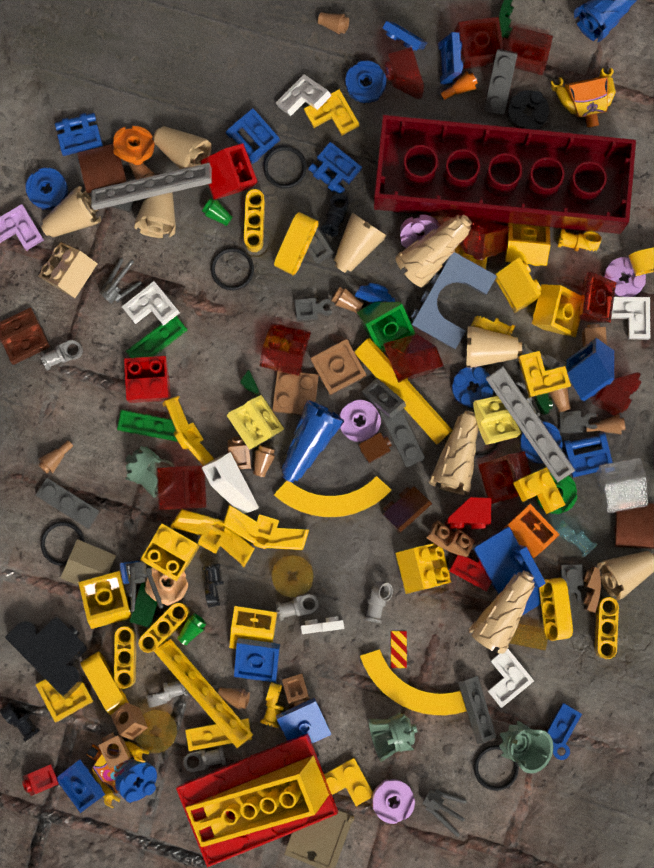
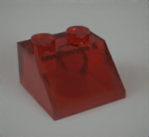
M499 17L458 22L454 31L459 33L462 42L461 60L463 61V69L482 67L495 62L497 49L504 50Z
M412 47L388 54V61L385 62L386 69H384L387 80H391L393 87L418 100L422 99L424 83Z
M469 219L472 223L470 225L471 230L460 243L466 254L472 255L476 260H485L486 257L497 256L498 253L506 251L509 227L491 221Z
M588 272L584 277L581 290L578 319L589 323H611L616 282L596 273Z
M418 334L383 344L398 383L430 374L444 366L437 347Z
M525 451L478 464L487 498H492L491 504L520 497L513 483L531 475Z

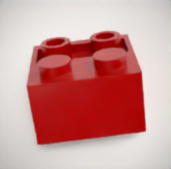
M244 144L225 148L199 161L201 165L210 163L212 168V183L208 184L214 200L249 190L258 182Z
M166 356L124 359L126 400L129 403L165 401L171 398Z
M470 497L445 520V524H450L452 529H463L464 525H471V529L486 528V526L491 524L492 498Z

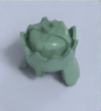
M141 446L140 449L133 452V455L129 454L125 460L127 462V477L125 479L141 484L155 498L166 486L175 465L171 461L160 459L147 446L146 448Z
M399 712L387 719H368L370 734L380 762L396 752L414 750L411 748V745L415 743L414 733L417 732L415 724L411 725L410 719L405 714Z
M517 721V725H509L507 732L500 733L503 741L499 745L503 751L501 756L515 761L524 772L537 773L549 763L553 753V741L547 732L532 730L527 725Z

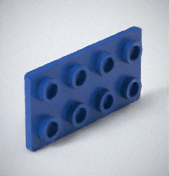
M509 527L502 529L473 548L498 594L503 591L514 574L517 575L518 572L522 573L524 570L534 576L535 587L522 615L541 604L539 587L546 584L527 547L518 544Z

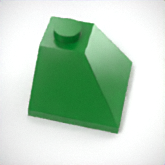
M374 302L357 312L368 336L382 352L415 335V331L401 302Z

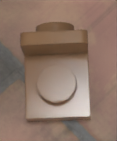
M241 436L228 440V453L231 452L239 470L251 469L249 448Z
M303 674L282 680L290 708L310 700Z

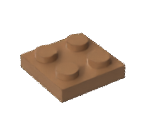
M347 339L310 358L329 395L367 376Z
M277 370L273 412L302 415L307 400L316 402L319 375Z

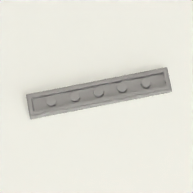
M210 163L95 189L92 190L91 206L93 210H98L212 183V168Z
M504 366L488 376L486 380L555 480L559 482L574 472V467Z

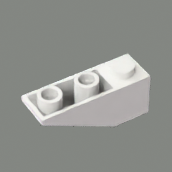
M231 452L213 459L202 467L210 485L235 509L246 514L259 508Z

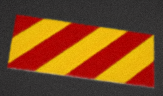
M391 631V668H407V631Z

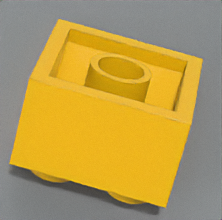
M508 223L505 262L512 263L520 257L522 262L525 261L527 264L547 266L551 245L550 227Z
M541 284V294L537 300L532 324L546 331L576 337L585 297L562 285Z
M120 571L78 582L86 618L91 629L131 618L132 614Z

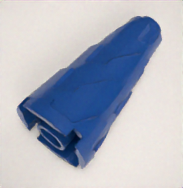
M589 0L574 10V19L579 16L580 21L576 24L587 38L592 41L598 38L597 42H600L618 24L619 20L637 0Z
M307 400L294 431L295 436L288 449V455L281 468L284 474L282 477L292 483L302 478L320 452L324 451L332 437L341 428L344 419L335 412L331 413L328 411V408Z

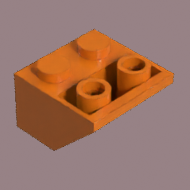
M531 504L527 505L504 527L511 529L518 544L526 546L533 559L560 535Z

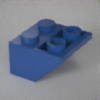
M597 338L566 360L569 380L581 400L585 401L589 397L594 396L606 385H610L614 380V350Z

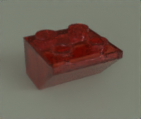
M513 26L507 51L518 53L515 69L543 75L553 36Z
M271 323L262 347L259 366L300 376L311 332Z
M636 372L614 379L610 385H606L599 391L593 405L614 416L620 412L623 413L624 410L628 409L632 401L629 398L630 395L636 392L641 384L639 380L641 374Z
M204 465L157 468L159 510L206 508L205 473L202 469Z

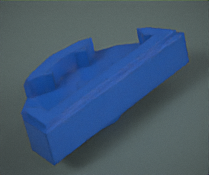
M369 283L367 286H360L355 294V297L371 303L395 302V298L391 297L388 289L379 284Z

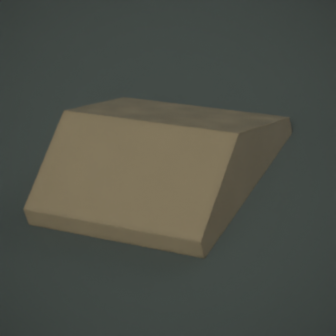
M77 539L61 579L79 586L78 582L106 575L109 573L116 555Z

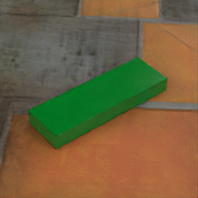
M175 316L164 326L160 324L129 348L126 353L130 358L155 357L188 330L180 319Z
M121 410L117 427L118 431L178 442L174 436L176 429L172 419Z

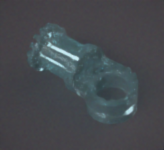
M562 520L554 528L560 534L559 536L566 542L574 544L582 552L583 557L588 555L597 546V543H593L584 534L585 531L583 529L576 534Z

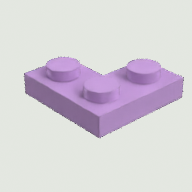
M21 204L0 217V243L16 234L27 251L44 241L25 207Z

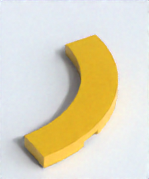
M376 476L364 487L344 495H316L300 489L292 482L286 481L274 496L289 507L309 515L342 517L366 510L381 501L392 490Z
M380 649L360 655L368 675L376 686L401 706L430 715H452L467 711L460 690L451 693H429L418 690L403 682L392 672L385 662Z

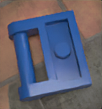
M451 32L438 43L442 64L441 84L453 83V79L460 75L463 70V61L461 60L462 42L457 32Z
M253 108L226 131V135L229 138H233L238 145L244 144L252 164L257 162L263 154L280 141V138ZM241 128L259 147L256 151L238 133Z
M605 432L598 433V436L572 442L570 440L563 441L567 459L575 469L571 473L572 478L614 468ZM596 444L601 446V450L574 456V449Z

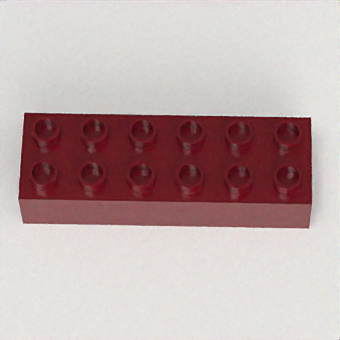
M383 115L374 210L453 218L457 215H465L473 220L621 234L630 220L636 140Z

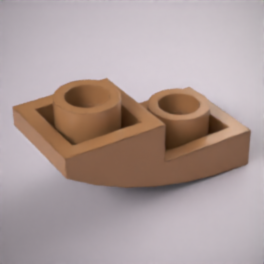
M438 520L433 523L426 537L441 548L464 557L469 555L475 542L460 529L453 532Z
M592 567L591 570L586 571L583 579L586 582L584 587L592 590L591 593L588 592L586 594L583 604L586 605L584 610L595 613L600 598L601 578L599 568Z

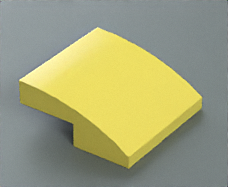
M262 395L249 400L243 406L227 414V417L249 450L284 430Z
M498 396L474 401L476 421L486 445L517 438L521 434L517 423Z

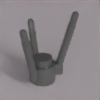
M120 258L106 283L101 287L102 290L99 293L111 304L114 300L119 302L124 296L142 284L139 281L119 294L121 290L116 285L134 263L133 260L129 261L112 283L123 262V258Z
M144 562L130 564L129 597H131V611H135L136 583L145 582L147 577L159 608H163L160 595L152 577V569L147 568Z
M430 789L422 803L426 806L425 810L432 813L456 837H459L460 834L435 810L439 811V809H442L463 822L465 820L464 817L443 805L444 799L441 797L464 804L467 801L438 789L435 792Z

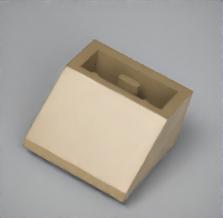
M60 242L54 248L48 262L43 265L39 277L62 292L76 298L98 263L80 250Z

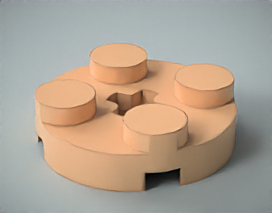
M151 568L152 577L162 604L172 606L175 602L180 601L188 589L185 572H183L178 581H175L155 568ZM147 577L145 581V591L153 600L156 601V598L154 596L153 590ZM169 580L171 587H165L161 581L166 582Z

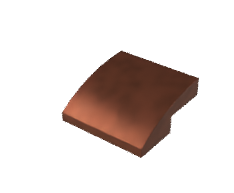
M113 144L77 153L87 193H91L95 189L127 182L121 158L113 153Z
M31 307L0 322V342L3 344L13 365L50 348L48 340Z
M617 501L615 504V547L654 549V504Z

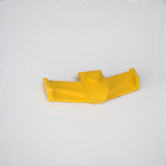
M175 396L165 400L162 405L168 409L176 429L174 436L181 447L189 449L203 466L212 461L214 458L201 444L204 439L194 423L188 424L178 401L180 397Z
M230 505L223 522V526L250 541L254 546L263 549L303 550L309 530L277 528L279 520L260 514L256 522Z
M181 509L170 527L200 535L198 544L215 554L221 546L241 563L243 567L246 566L255 549L240 535L223 526L224 521L219 518L215 519Z

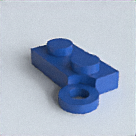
M564 703L561 704L546 731L553 741V755L559 760L568 758L570 749L566 742L582 715ZM563 747L565 749L564 755L557 753L558 748Z

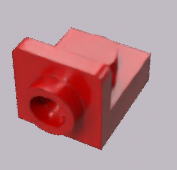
M51 764L24 775V781H22L24 790L30 796L59 784Z

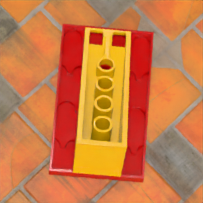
M308 733L216 769L211 773L176 787L207 868L335 816L338 813L337 806L329 790Z

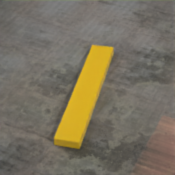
M370 338L366 339L354 352L376 378L405 401L406 407L404 409L436 445L453 431Z
M171 639L156 648L154 652L236 748L253 736L252 732Z

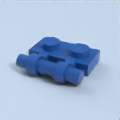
M82 113L79 117L72 119L67 117L55 123L57 131L65 130V133L57 135L63 156L103 146L98 126H89V122L96 121L95 113ZM78 125L83 126V128L77 129L74 131L71 130V127Z
M329 142L317 157L322 165L318 168L315 164H312L308 169L317 180L321 179L326 183L332 192L336 191L338 194H342L345 188L340 185V182L344 180L350 184L362 170V167L333 143ZM328 168L336 174L334 179L325 173Z

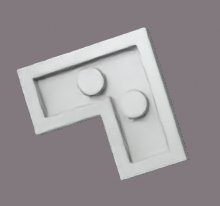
M304 74L276 104L281 110L291 116L304 102L318 110L331 97V94L327 89Z
M154 281L122 306L135 324L150 312H153L164 326L180 313Z
M608 297L607 319H628V339L649 340L650 297Z
M338 616L325 618L326 622L318 623L317 619L307 620L305 625L301 626L302 634L344 629L343 620H339Z
M509 649L504 654L499 653L490 660L503 678L491 687L488 693L502 708L534 682V680Z

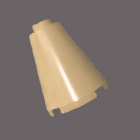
M166 126L158 128L154 133L155 145L179 169L201 165L199 161L211 154L212 144L206 138Z
M81 186L76 187L42 220L43 225H41V228L47 236L50 235L54 238L101 222V217H97L95 214L98 210H93L91 206L90 195L86 191L82 193L80 191L82 189Z
M173 192L145 198L135 220V229L139 228L141 234L149 237L163 238V234H169L168 237L173 236L176 230Z
M352 213L334 261L337 263L335 267L344 273L347 270L351 272L387 235Z
M468 326L467 368L514 360L518 358V355H522V342H518L517 337Z
M644 551L603 560L598 563L597 568L602 573V576H600L601 584L610 597H617L616 601L623 599L654 572V553Z

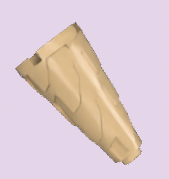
M457 215L454 218H450L436 230L433 229L421 240L415 241L396 255L395 259L400 270L404 267L407 271L404 275L410 281L421 288L425 287L431 278L443 267L442 264L455 252L454 249L469 234L471 221L465 215Z
M465 411L457 417L453 431L440 454L433 474L430 476L429 484L436 487L438 482L441 483V490L469 495L479 429L474 412Z
M524 570L522 573L514 574L503 591L495 597L477 621L471 625L469 633L473 632L471 636L477 642L492 651L495 646L499 647L500 649L497 653L504 654L507 651L526 603L535 587L532 574Z

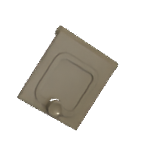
M338 810L335 816L293 832L284 855L317 868H335L349 828L354 821V816Z

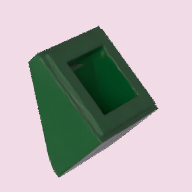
M248 370L241 379L240 384L254 395L259 396L260 392L250 370Z

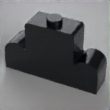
M55 617L39 632L32 623L24 621L19 623L5 636L6 640L65 699L81 685L83 680L82 674L71 665L87 650V646L77 637L80 633L72 625L67 627L58 617Z

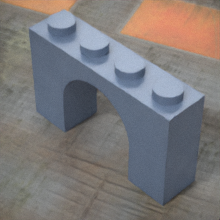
M454 252L442 264L444 268L441 274L438 272L435 274L431 281L434 285L430 292L426 290L421 299V302L424 303L420 310L416 309L410 319L413 321L412 326L455 350L466 331L449 322L440 314L437 307V298L440 291L451 283H463L486 295L497 276Z

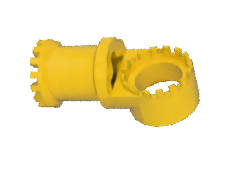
M562 229L557 247L565 246L573 248L577 252L579 248L597 251L602 237L593 231L576 235Z
M475 316L471 324L474 327L511 336L515 325L509 326L500 322L499 318H495L493 322L485 317L481 318L482 316Z
M271 682L266 697L267 709L260 723L279 728L276 715L284 711L285 708L277 705L278 696H280L278 692H281L282 685Z

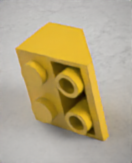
M520 257L495 274L497 276L495 281L514 313L534 303L541 294V287L538 281L532 279L529 274L531 270L525 261L522 262Z
M161 524L140 560L173 580L178 581L200 545L165 524Z
M435 543L395 553L406 594L451 583L443 548Z
M235 606L229 648L236 649L238 638L273 643L278 612Z

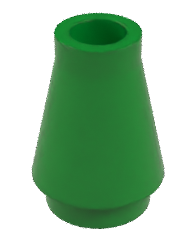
M210 198L202 209L206 217L225 226L233 218L217 199L213 200Z
M195 613L192 616H188L177 639L187 646L189 642L205 630L206 621Z

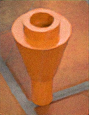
M466 71L452 87L441 92V95L446 100L454 94L475 90V85L478 82L473 73L469 74Z

